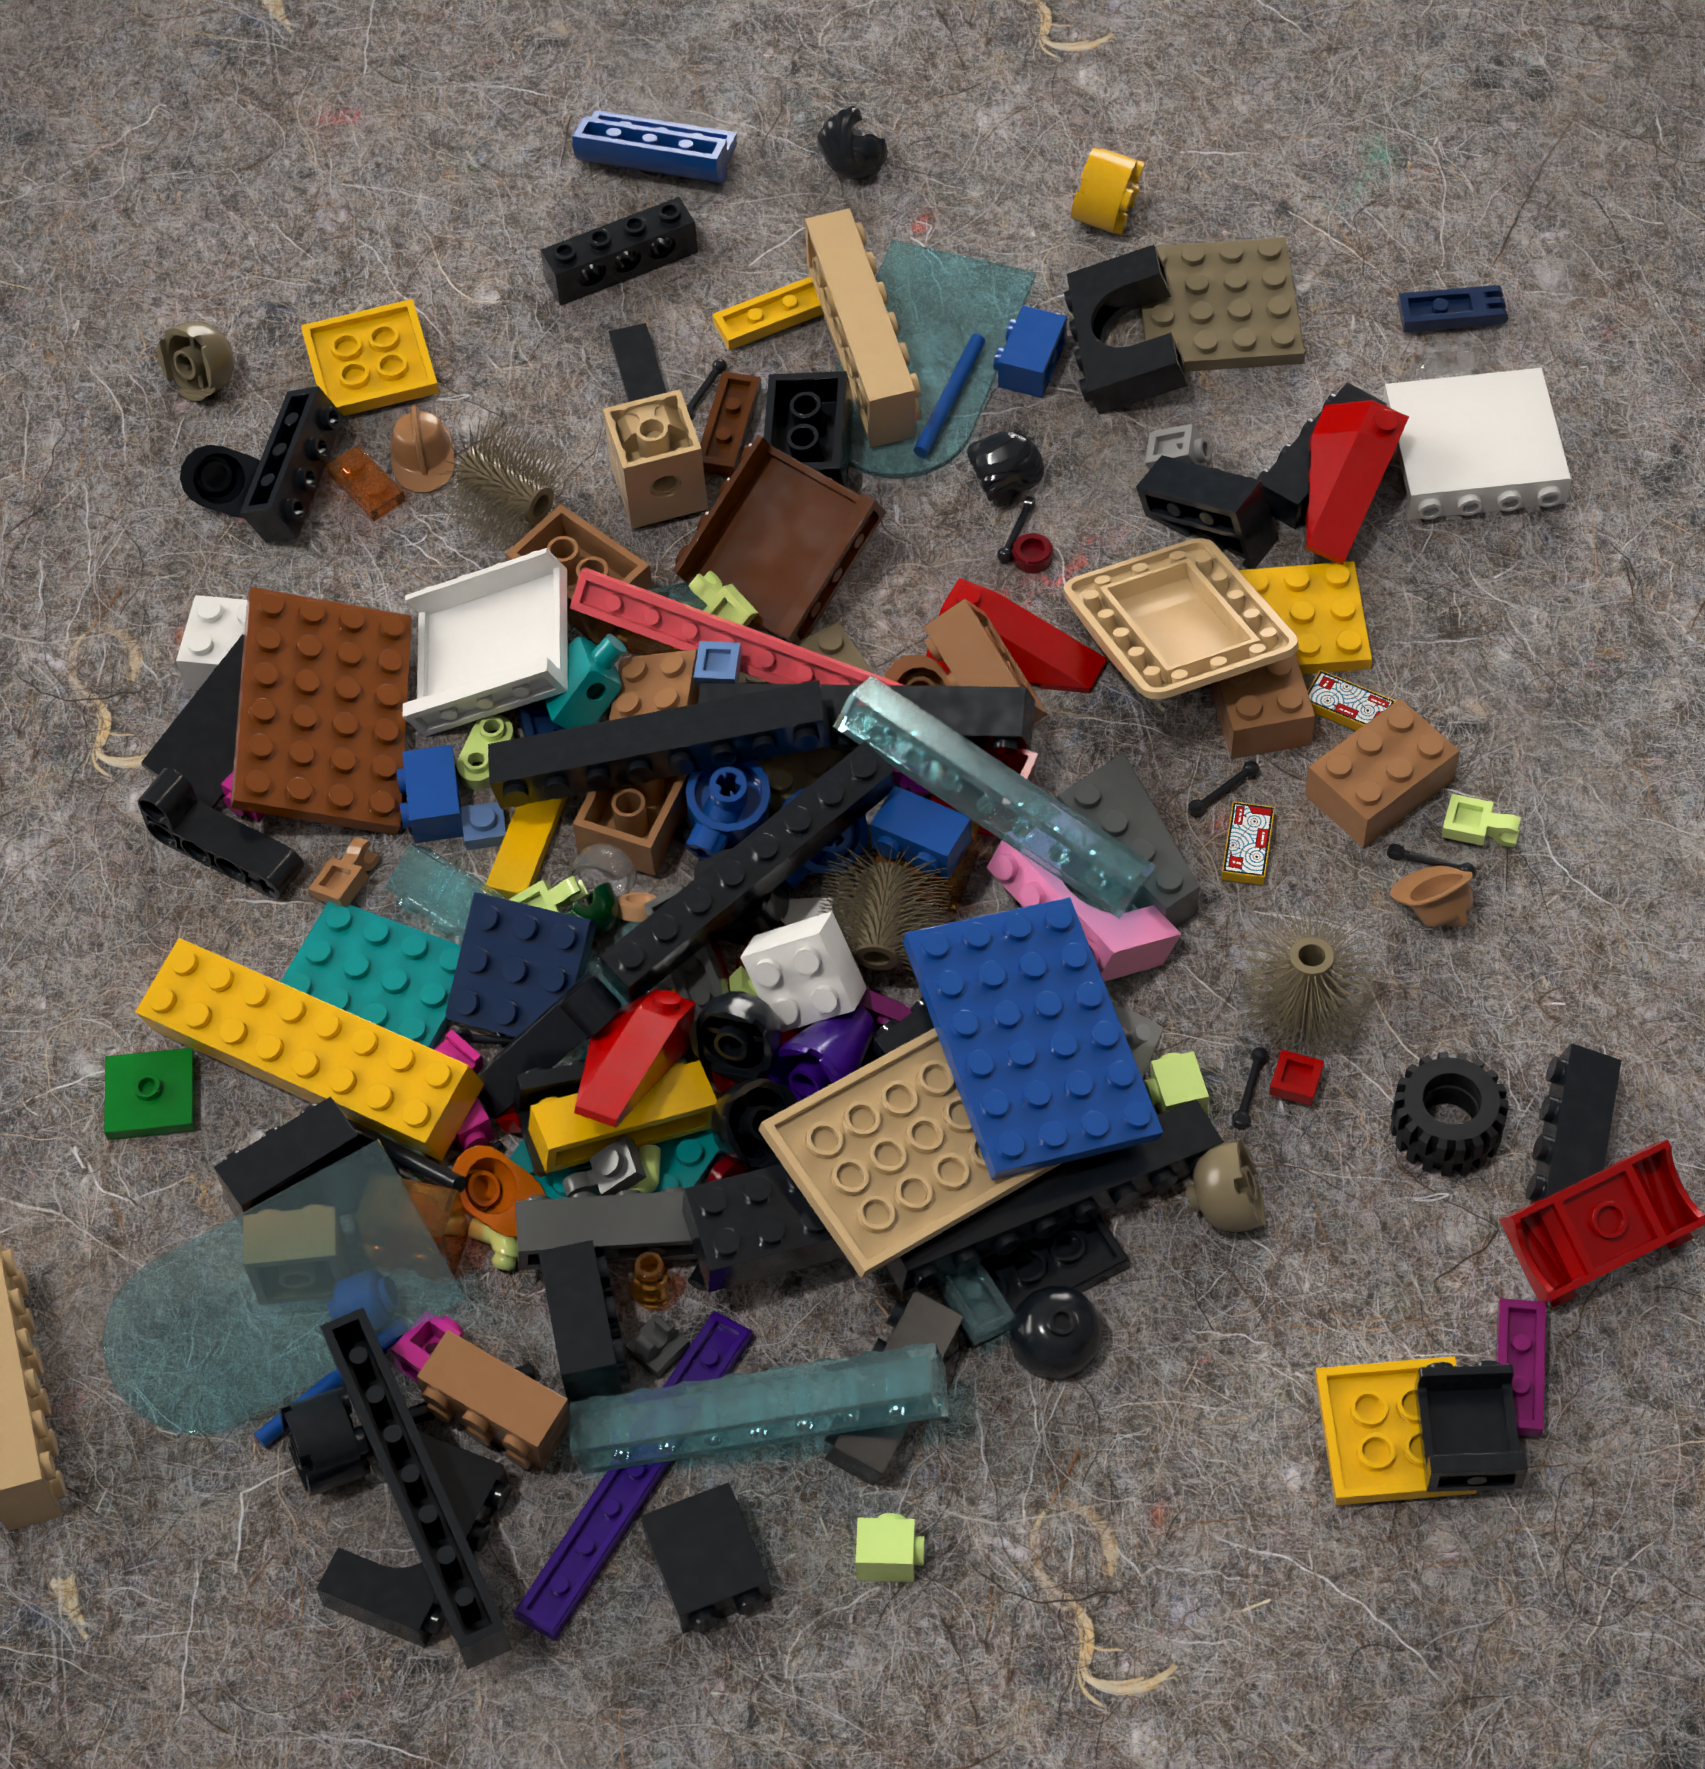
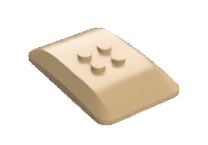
M1196 538L1088 572L1068 580L1063 587L1066 600L1102 651L1130 684L1144 697L1149 699L1169 698L1287 659L1298 651V639L1293 631L1217 545L1208 539Z

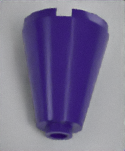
M857 1005L855 1011L813 1023L780 1045L776 1053V1059L771 1068L766 1072L767 1079L788 1087L799 1102L860 1069L876 1031V1025L870 1012L863 1006Z

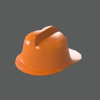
M477 1145L466 1149L456 1159L452 1171L464 1176L467 1180L466 1187L461 1193L452 1191L455 1204L464 1214L471 1218H477L495 1232L507 1237H517L515 1201H524L526 1198L535 1195L546 1196L541 1184L530 1173L491 1146Z

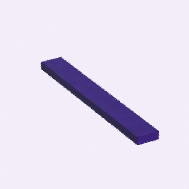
M716 1311L712 1312L514 1611L516 1620L556 1641L754 1338L752 1330Z

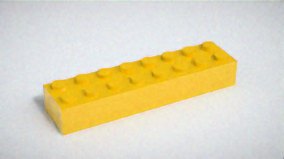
M178 938L135 1011L153 1031L307 1101L321 1103L331 1096L347 1119L440 1161L443 1160L457 1131L463 1124L484 1086V1083L473 1069L461 1061L181 938Z

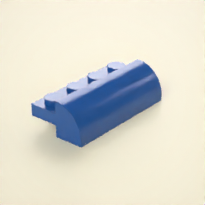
M594 110L591 117L583 116L572 136L574 156L580 161L724 183L727 179V164L737 146V133Z

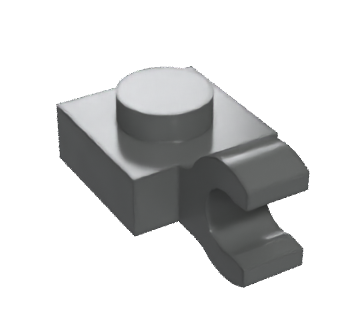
M623 1135L589 1158L592 1170L571 1174L562 1183L568 1198L582 1192L593 1193L596 1196L600 1194L602 1196L616 1195L618 1192L628 1190L645 1179L646 1174L635 1141Z

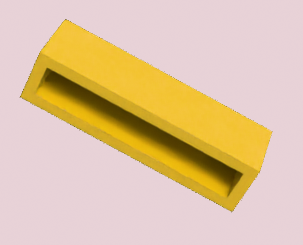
M700 1060L688 1064L675 1063L616 1128L575 1114L578 1093L561 1098L548 1097L541 1100L538 1104L531 1105L528 1130L545 1172L550 1173L590 1162L589 1158L623 1135L634 1140L638 1149L643 1145H652L710 1129L712 1111L717 1103V1099Z

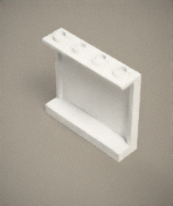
M1542 368L1385 384L1383 401L1387 403V407L1409 416L1396 446L1409 499L1407 520H1430L1443 516L1473 515L1482 512L1513 511L1520 508L1552 507L1558 504H1566L1571 476Z
M547 548L533 551L527 555L503 563H497L491 567L461 575L458 578L405 595V601L419 614L417 699L403 703V718L424 737L568 691L567 569Z

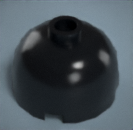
M730 991L712 998L696 1016L691 1025L689 1035L695 1055L700 1058L703 1054L707 1060L713 1063L710 1070L717 1075L734 1081L757 1078L761 1072H767L776 1059V1053L782 1038L778 1016L770 1005L759 997L742 991Z
M752 1078L731 1085L720 1095L712 1111L711 1129L715 1143L725 1157L741 1166L766 1168L782 1164L758 1129L761 1122L796 1104L798 1100L788 1087L783 1084H777L770 1079Z
M1047 1286L1030 1293L1018 1305L1010 1323L1009 1344L1016 1360L1029 1373L1038 1377L1041 1375L1046 1378H1054V1380H1066L1081 1374L1095 1359L1102 1342L1101 1319L1095 1305L1083 1293L1067 1286Z

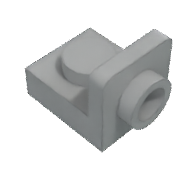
M1194 424L1153 431L1149 433L1145 464L1150 470L1163 455L1206 466L1207 461L1211 458L1210 445L1206 438H1202Z

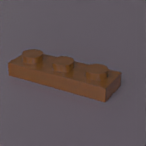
M722 372L700 443L704 472L732 476L737 469L761 390V377Z

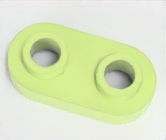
M495 714L479 719L474 724L456 764L459 780L465 787L471 790H484L491 787L489 784L488 744L515 739L513 726L509 719ZM493 730H498L495 733H488ZM475 762H482L479 766H472Z

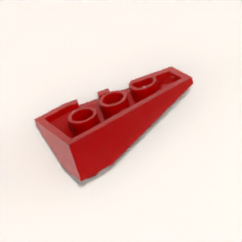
M1373 400L1324 406L1309 442L1311 464L1308 472L1310 490L1309 504L1307 506L1305 549L1340 565L1344 564L1409 416Z
M961 578L957 580L942 605L939 616L966 599L986 613L1029 683H1037L1041 689L1090 693L1107 664L1106 657L998 592ZM928 649L926 657L932 658L944 669L947 675L950 674L951 671L943 661L938 662Z
M654 989L619 1008L617 1014L590 1039L574 1113L616 1128L690 1048L689 1035L694 1021L696 1002L682 998L673 991Z

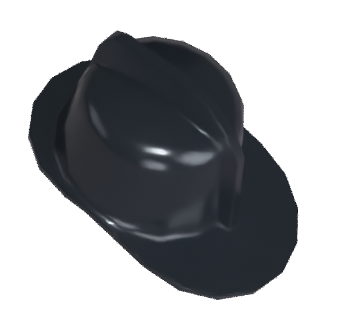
M208 444L198 447L187 455L181 466L180 482L182 489L191 501L200 506L230 516L243 518L240 510L260 460L219 445Z

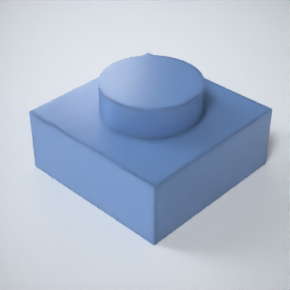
M699 641L693 677L696 685L700 686V683H738L743 653L741 644Z
M498 802L462 806L461 816L466 851L501 846L506 834L504 808L501 809Z

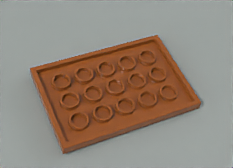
M250 587L247 595L230 808L397 835L400 829V803H402V793L399 791L397 769L404 767L402 752L405 749L406 720L403 718V703L407 702L411 615Z

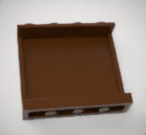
M758 434L754 442L747 445L743 450L740 464L732 477L727 478L721 485L718 499L711 510L700 518L697 532L689 545L684 546L678 553L675 567L672 571L688 585L697 574H701L704 577L708 571H712L721 580L723 586L733 584L756 609L758 614L751 622L784 641L796 644L810 635L886 512L875 499L864 493L861 496L771 446L764 437Z

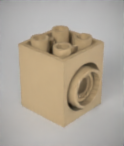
M680 389L603 409L611 470L631 529L708 509L702 449Z

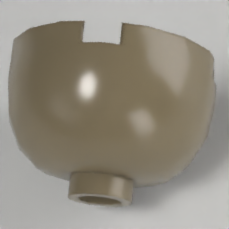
M190 321L177 324L164 332L166 333L165 338L159 340L157 346L158 360L167 381L169 382L174 379L177 385L183 388L176 391L179 395L190 401H201L214 395L228 383L234 369L232 347L226 337L215 326L206 322Z
M1242 1140L1222 1143L1209 1149L1200 1157L1194 1168V1184L1187 1186V1195L1192 1210L1194 1212L1202 1211L1209 1224L1221 1231L1231 1233L1254 1230L1256 1227L1263 1226L1266 1223L1261 1188L1256 1189L1253 1175L1257 1174L1250 1153Z

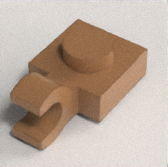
M356 837L350 842L341 860L333 857L329 859L308 888L315 900L325 903L330 901L346 908L350 905L369 878L366 871L375 868L380 859L378 854L367 851L371 845L370 841Z

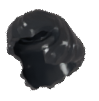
M854 105L847 109H842L836 115L829 117L818 133L817 143L827 164L840 177L862 180L881 170L888 156V148L885 138H878L873 133H867L862 129L854 128V125L863 119L860 109Z
M1002 431L973 442L966 451L977 478L981 480L983 491L986 493L988 500H993L997 507L1007 505L1021 491L1035 487L1044 476V464L1039 449L1025 434L1015 431Z

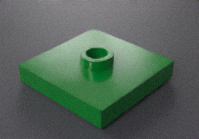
M193 1048L105 1056L104 1134L107 1140L195 1131V1053Z

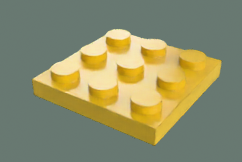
M413 299L301 325L316 386L322 389L343 416L439 393L437 380Z
M1354 561L1344 562L1343 565L1324 563L1239 570L1297 636L1299 647L1295 654L1302 674L1319 673L1320 670L1340 672L1371 669L1372 656Z
M1455 1356L1316 1368L1315 1381L1335 1506L1477 1493V1490L1426 1492L1414 1389L1419 1368L1436 1362H1447L1457 1366Z

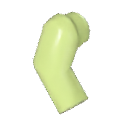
M643 1145L639 1148V1156L646 1178L628 1190L651 1193L656 1190L659 1184L661 1149L656 1145Z
M473 1218L468 1229V1237L491 1245L495 1251L492 1257V1264L496 1268L507 1271L514 1269L518 1257L517 1238L507 1237L495 1232L477 1218Z

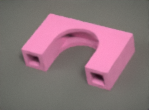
M1073 820L1003 837L987 869L1023 907L1070 897L1104 982L1164 964L1180 938L1181 933L1154 905L1126 913H1109L1084 903L1064 884L1082 879L1099 850V847Z

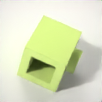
M1194 1051L1184 1054L1168 1053L1161 1056L1158 1060L1151 1061L1150 1079H1145L1144 1084L1152 1104H1157L1160 1114L1197 1100L1207 1115L1209 1095Z
M896 1513L882 1514L878 1518L858 1517L855 1562L857 1580L914 1582L915 1565H924L925 1548L924 1536H916L915 1519H906L903 1515Z

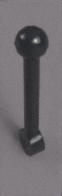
M716 359L713 362V370L688 405H686L691 420L694 418V408L716 377L722 374L723 371H726L727 363L725 360Z
M1030 496L1025 498L1023 509L1005 546L997 552V558L1000 562L1007 563L1012 559L1013 554L1011 550L1013 544L1018 538L1029 513H1032L1036 498Z
M1254 761L1246 762L1241 772L1204 799L1192 800L1188 806L1190 816L1194 818L1202 817L1208 805L1245 778L1256 776L1259 772L1258 764Z
M1391 844L1387 850V856L1392 860L1398 861L1404 858L1430 866H1449L1475 874V867L1469 862L1462 863L1461 865L1406 851L1399 844Z
M466 1028L456 1032L469 1045L472 1043L508 1045L515 1038L472 1034Z
M1262 1047L1254 1048L1251 1052L1253 1064L1239 1110L1232 1115V1125L1239 1130H1243L1249 1125L1250 1116L1248 1109L1261 1064L1265 1063L1268 1059V1053Z

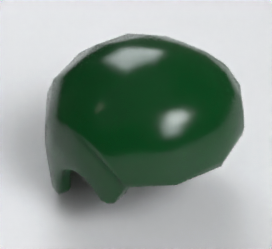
M609 882L593 888L592 893L587 898L588 906H583L578 901H575L572 908L564 913L597 921L593 939L610 931L619 917V903L614 889Z

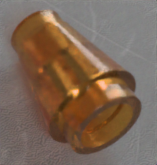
M645 1252L636 1260L631 1283V1294L638 1304L646 1308L657 1309L665 1306L675 1294V1279L657 1253Z

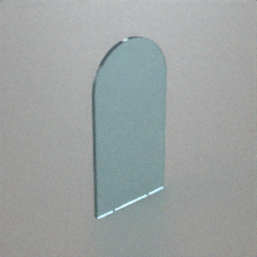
M891 241L876 276V282L882 281L885 286L888 304L885 307L888 313L894 312L899 329V334L896 335L898 343L904 342L909 354L910 365L907 366L910 374L916 373L919 380L921 396L916 398L920 407L921 420L916 421V437L870 448L853 399L850 467L875 477L889 479L913 478L944 467L964 450L973 434L997 374V370L993 369L996 352L999 347L1004 348L1007 343L1006 331L1011 319H1017L1022 306L1025 304L1035 279V272L900 241ZM974 333L982 335L986 342L928 456L925 458L917 456L913 452V448L971 335ZM839 362L836 371H843L841 362Z
M378 1139L142 1267L122 1286L110 1306L104 1326L103 1353L105 1364L112 1380V1386L136 1413L155 1425L168 1430L182 1433H207L230 1427L337 1370L322 1334L321 1325L364 1307L381 1346L466 1300V1297L451 1272L446 1257L439 1250L406 1190L402 1177L398 1175Z

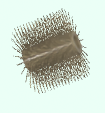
M481 423L479 448L476 449L479 432L478 424L476 445L474 444L470 428L471 451L467 452L462 440V446L466 451L465 457L463 458L457 453L462 458V461L457 459L461 463L449 462L459 465L458 471L442 473L457 472V477L440 486L456 482L449 488L451 489L455 484L459 483L452 490L451 494H446L450 497L453 493H457L451 499L453 502L461 492L457 499L458 501L451 509V511L455 510L457 504L461 502V505L456 509L455 517L458 514L460 515L463 503L468 500L461 515H464L467 511L464 516L466 519L463 525L467 520L468 524L471 522L473 525L479 519L476 532L480 527L479 534L483 529L485 532L487 529L489 531L492 526L489 539L492 536V541L496 536L498 539L500 536L502 538V535L505 533L502 546L506 543L507 547L509 541H512L515 531L514 545L517 537L519 542V536L523 528L524 531L521 539L525 532L527 534L528 526L529 533L532 524L535 527L546 515H549L548 512L551 513L550 509H555L551 507L553 502H563L560 500L565 499L553 500L554 496L569 487L555 491L561 485L559 484L552 490L553 486L563 476L562 474L558 479L554 480L560 473L562 464L556 469L558 472L550 480L555 472V468L560 463L559 458L561 454L557 457L558 460L555 467L549 471L556 455L553 457L551 454L550 457L552 456L549 461V467L543 472L550 457H547L545 461L548 447L544 452V446L541 450L538 447L532 454L534 447L532 448L530 445L531 439L527 443V437L518 448L521 440L519 441L516 434L514 438L512 436L508 448L510 438L508 436L505 441L508 428L504 431V427L501 433H498L497 439L495 438L496 429L493 436L490 430L491 438L486 446L490 432L488 429L485 440V429L483 432ZM501 438L500 444L497 446V441ZM542 463L543 468L539 471L540 464ZM502 524H503V529H502L503 531L501 532L500 536L498 537V534L500 533V532H499V531H500V528H501V526H502ZM515 525L514 531L509 537L510 530Z
M892 843L889 862H884V856L882 860L877 848L881 859L880 863H876L868 853L867 855L873 865L858 855L855 858L859 863L847 859L862 866L865 870L853 865L848 866L836 863L849 867L851 870H859L864 874L854 873L851 870L842 869L844 871L833 869L831 871L851 873L855 877L844 874L846 876L839 875L838 873L832 874L843 878L829 877L825 879H836L843 882L823 881L839 885H827L839 889L833 888L826 891L833 890L839 893L825 892L823 894H832L839 897L820 896L837 900H823L829 901L831 904H824V906L836 908L822 907L821 909L835 911L833 914L835 918H838L836 920L839 927H842L840 928L841 931L845 933L843 936L849 937V939L845 940L848 942L847 945L850 951L853 952L851 954L854 960H856L855 963H859L857 967L859 969L861 966L867 968L862 977L868 968L869 971L870 969L874 970L873 988L876 970H881V975L883 972L886 981L887 978L884 970L888 969L899 980L892 969L893 967L909 977L895 967L898 965L906 973H908L906 969L913 971L901 964L905 963L911 966V963L902 960H909L907 952L903 948V937L906 932L929 928L925 926L934 927L928 924H945L929 920L947 921L931 917H946L940 916V914H932L936 912L944 913V911L930 910H946L947 908H939L932 905H948L933 902L944 901L942 899H934L933 897H947L929 893H949L938 892L932 889L952 890L938 887L928 888L936 885L948 886L931 883L942 881L923 882L927 878L952 877H924L935 873L910 877L913 874L942 869L917 872L921 869L919 868L909 873L908 871L929 864L925 863L907 870L905 868L916 858L914 857L906 865L904 864L903 867L898 865L905 852L897 864L896 861L891 863ZM858 858L867 863L870 867L868 868ZM917 878H924V879H921V880H918V881H914V880H913V879H917ZM848 879H854V880H857V881H859V882L854 883V882H852V881H850V880H848ZM920 883L932 884L929 886H918ZM922 888L926 890L918 891L915 889Z
M1318 907L1314 937H1311V908L1309 932L1303 908L1307 933L1306 937L1303 925V938L1301 925L1299 927L1296 915L1295 919L1299 930L1287 910L1298 941L1292 930L1290 933L1286 926L1284 928L1275 918L1283 927L1290 942H1288L1284 935L1282 937L1274 931L1272 933L1275 934V937L1281 938L1285 945L1287 943L1291 949L1284 947L1282 944L1280 946L1277 942L1275 944L1271 939L1261 938L1260 940L1278 947L1283 953L1279 951L1277 953L1274 950L1269 952L1265 948L1257 947L1253 951L1271 954L1275 960L1270 958L1271 961H1266L1260 957L1244 962L1267 963L1276 969L1271 970L1269 968L1270 971H1268L1265 967L1262 969L1261 967L1257 968L1251 965L1254 968L1243 972H1253L1244 973L1250 974L1246 975V977L1251 976L1253 978L1242 981L1249 982L1243 984L1254 985L1251 987H1261L1267 984L1266 986L1269 985L1274 988L1261 992L1255 990L1256 988L1247 987L1250 989L1243 991L1250 992H1245L1244 994L1254 996L1268 995L1273 997V999L1269 1001L1265 999V1002H1243L1244 1004L1257 1007L1269 1004L1267 1008L1271 1005L1278 1007L1268 1011L1263 1010V1012L1243 1014L1253 1016L1265 1014L1264 1016L1269 1013L1272 1015L1274 1012H1282L1277 1017H1275V1014L1270 1020L1262 1021L1255 1025L1265 1026L1271 1021L1275 1022L1277 1020L1278 1022L1279 1018L1284 1017L1279 1025L1274 1027L1275 1023L1265 1034L1272 1030L1277 1032V1029H1280L1285 1024L1281 1030L1282 1032L1287 1024L1290 1023L1287 1029L1276 1038L1278 1040L1284 1034L1280 1042L1284 1040L1287 1032L1292 1027L1286 1039L1287 1042L1294 1028L1292 1037L1285 1049L1287 1050L1292 1038L1295 1044L1299 1029H1301L1300 1054L1303 1032L1306 1030L1307 1056L1310 1039L1315 1058L1310 1030L1312 1029L1315 1045L1314 1029L1317 1044L1319 1042L1322 1050L1318 1038L1319 1035L1331 1058L1325 1046L1320 1027L1326 1039L1328 1040V1035L1337 1044L1338 1042L1333 1038L1328 1025L1334 1033L1335 1031L1339 1035L1341 1033L1345 1038H1347V1035L1334 1027L1333 1023L1331 1024L1326 1018H1329L1330 1021L1333 1019L1336 1024L1338 1022L1343 1028L1348 1026L1354 1031H1360L1363 1029L1347 1024L1343 1019L1341 1021L1335 1014H1342L1348 1022L1349 1020L1344 1015L1350 1020L1353 1017L1360 1020L1366 1016L1346 1013L1343 1006L1359 1010L1367 1006H1373L1364 1005L1371 1004L1369 1002H1362L1363 1004L1357 1002L1358 1004H1354L1348 996L1355 1000L1354 998L1363 1000L1369 996H1374L1366 995L1372 994L1366 989L1375 986L1366 984L1374 983L1357 982L1359 980L1351 983V981H1347L1344 978L1358 975L1368 980L1377 975H1369L1375 973L1364 971L1352 972L1344 968L1354 965L1378 967L1372 966L1378 964L1361 960L1352 963L1353 961H1343L1347 957H1354V955L1372 954L1361 949L1355 953L1352 951L1349 954L1346 952L1344 955H1341L1347 947L1362 943L1360 941H1353L1348 944L1350 942L1348 941L1340 948L1347 938L1354 933L1345 934L1341 938L1348 928L1338 937V941L1336 940L1332 944L1334 941L1332 939L1330 944H1328V941L1340 928L1342 929V926L1348 919L1333 934L1337 928L1336 926L1325 941L1332 927L1331 925L1324 938L1332 917L1324 930L1325 915L1319 937L1317 938ZM1288 934L1293 938L1294 944H1292ZM1345 939L1337 949L1333 950L1338 942ZM1265 973L1275 979L1264 981L1261 978H1255V976L1258 977V975ZM1348 986H1354L1357 989L1361 988L1363 990L1355 993H1349L1343 988ZM1347 997L1353 1004H1350L1341 998ZM1324 1022H1325V1024H1326V1026H1327L1329 1032L1324 1028V1026H1323V1023H1324Z

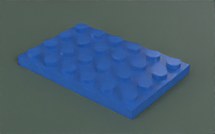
M1070 897L905 933L902 942L991 1180L1160 1139L1164 1132Z

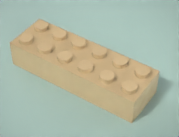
M850 208L806 218L807 268L843 371H847L852 396L870 448L916 437V421L921 420L920 407L916 398L921 396L919 380L916 373L910 374L907 366L910 365L908 350L904 342L898 343L896 335L899 334V329L894 312L888 313L885 305L888 304L886 289L882 281L876 282L874 275L877 274V268L873 253L865 252L863 245H866V237L862 223H855Z
M0 1242V1520L6 1530L11 1531L63 1516L60 1499L67 1497L62 1473L60 1470H55L52 1458L59 1455L54 1431L52 1428L48 1429L45 1416L51 1415L48 1395L45 1388L40 1389L37 1377L44 1374L39 1351L37 1348L32 1347L30 1339L31 1335L36 1334V1328L30 1308L25 1309L23 1296L29 1295L27 1281L23 1270L17 1267L13 1250L11 1248L4 1250Z

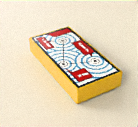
M1322 670L1319 671L1307 691L1315 714L1356 731L1396 702L1393 699Z
M1241 802L1232 803L1221 880L1264 885L1275 807Z

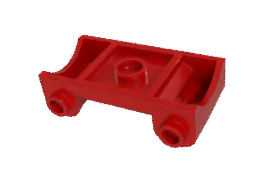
M1664 1140L1617 1161L1616 1164L1544 1199L1537 1200L1499 1220L1538 1302L1549 1301L1551 1306L1555 1307L1577 1297L1575 1289L1665 1244L1668 1249H1672L1692 1240L1694 1237L1691 1231L1705 1225V1214L1694 1204L1684 1189L1674 1165L1672 1147L1668 1140Z

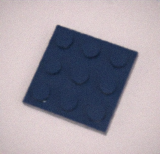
M474 892L445 1019L517 1037L585 975L597 921Z

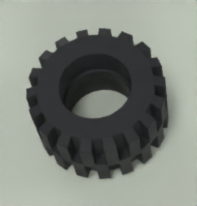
M1439 1052L1435 1060H1432L1429 1055L1420 1058L1419 1066L1411 1064L1406 1069L1405 1077H1400L1397 1084L1391 1114L1392 1136H1396L1395 1145L1400 1152L1407 1150L1406 1159L1413 1165L1420 1161L1423 1163L1422 1170L1431 1173L1432 1169L1436 1168L1441 1170V1176H1451L1452 1170H1458L1460 1175L1470 1173L1471 1165L1479 1169L1486 1164L1487 1157L1493 1158L1498 1150L1499 1143H1501L1509 1107V1100H1505L1507 1091L1504 1084H1497L1498 1075L1493 1069L1486 1072L1483 1070L1484 1062L1477 1058L1473 1063L1467 1061V1054L1457 1052V1057L1451 1058L1448 1057V1052ZM1436 1104H1452L1465 1110L1472 1119L1462 1124H1446L1436 1120L1426 1109Z

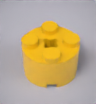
M1093 148L1080 178L1082 183L1079 192L1076 191L1070 218L1122 236L1129 214L1124 212H1127L1129 207L1133 208L1136 203L1140 186L1134 183L1139 184L1145 168V162L1104 148Z

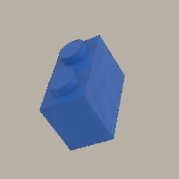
M1023 305L1017 319H1011L1006 331L1007 343L1004 348H998L994 358L993 369L998 371L999 388L1043 398L1067 342V316Z
M445 745L403 751L404 768L397 769L399 791L402 794H407V803H400L403 828L411 827L415 843L463 837L462 805L453 746Z
M895 785L870 824L872 848L876 850L878 848L881 855L883 850V856L890 858L892 843L891 859H896L897 856L900 859L905 852L901 860L908 863L915 857L916 859L910 863L915 867L933 861L919 871L942 869L924 873H935L932 875L940 877H951L972 842L971 817Z

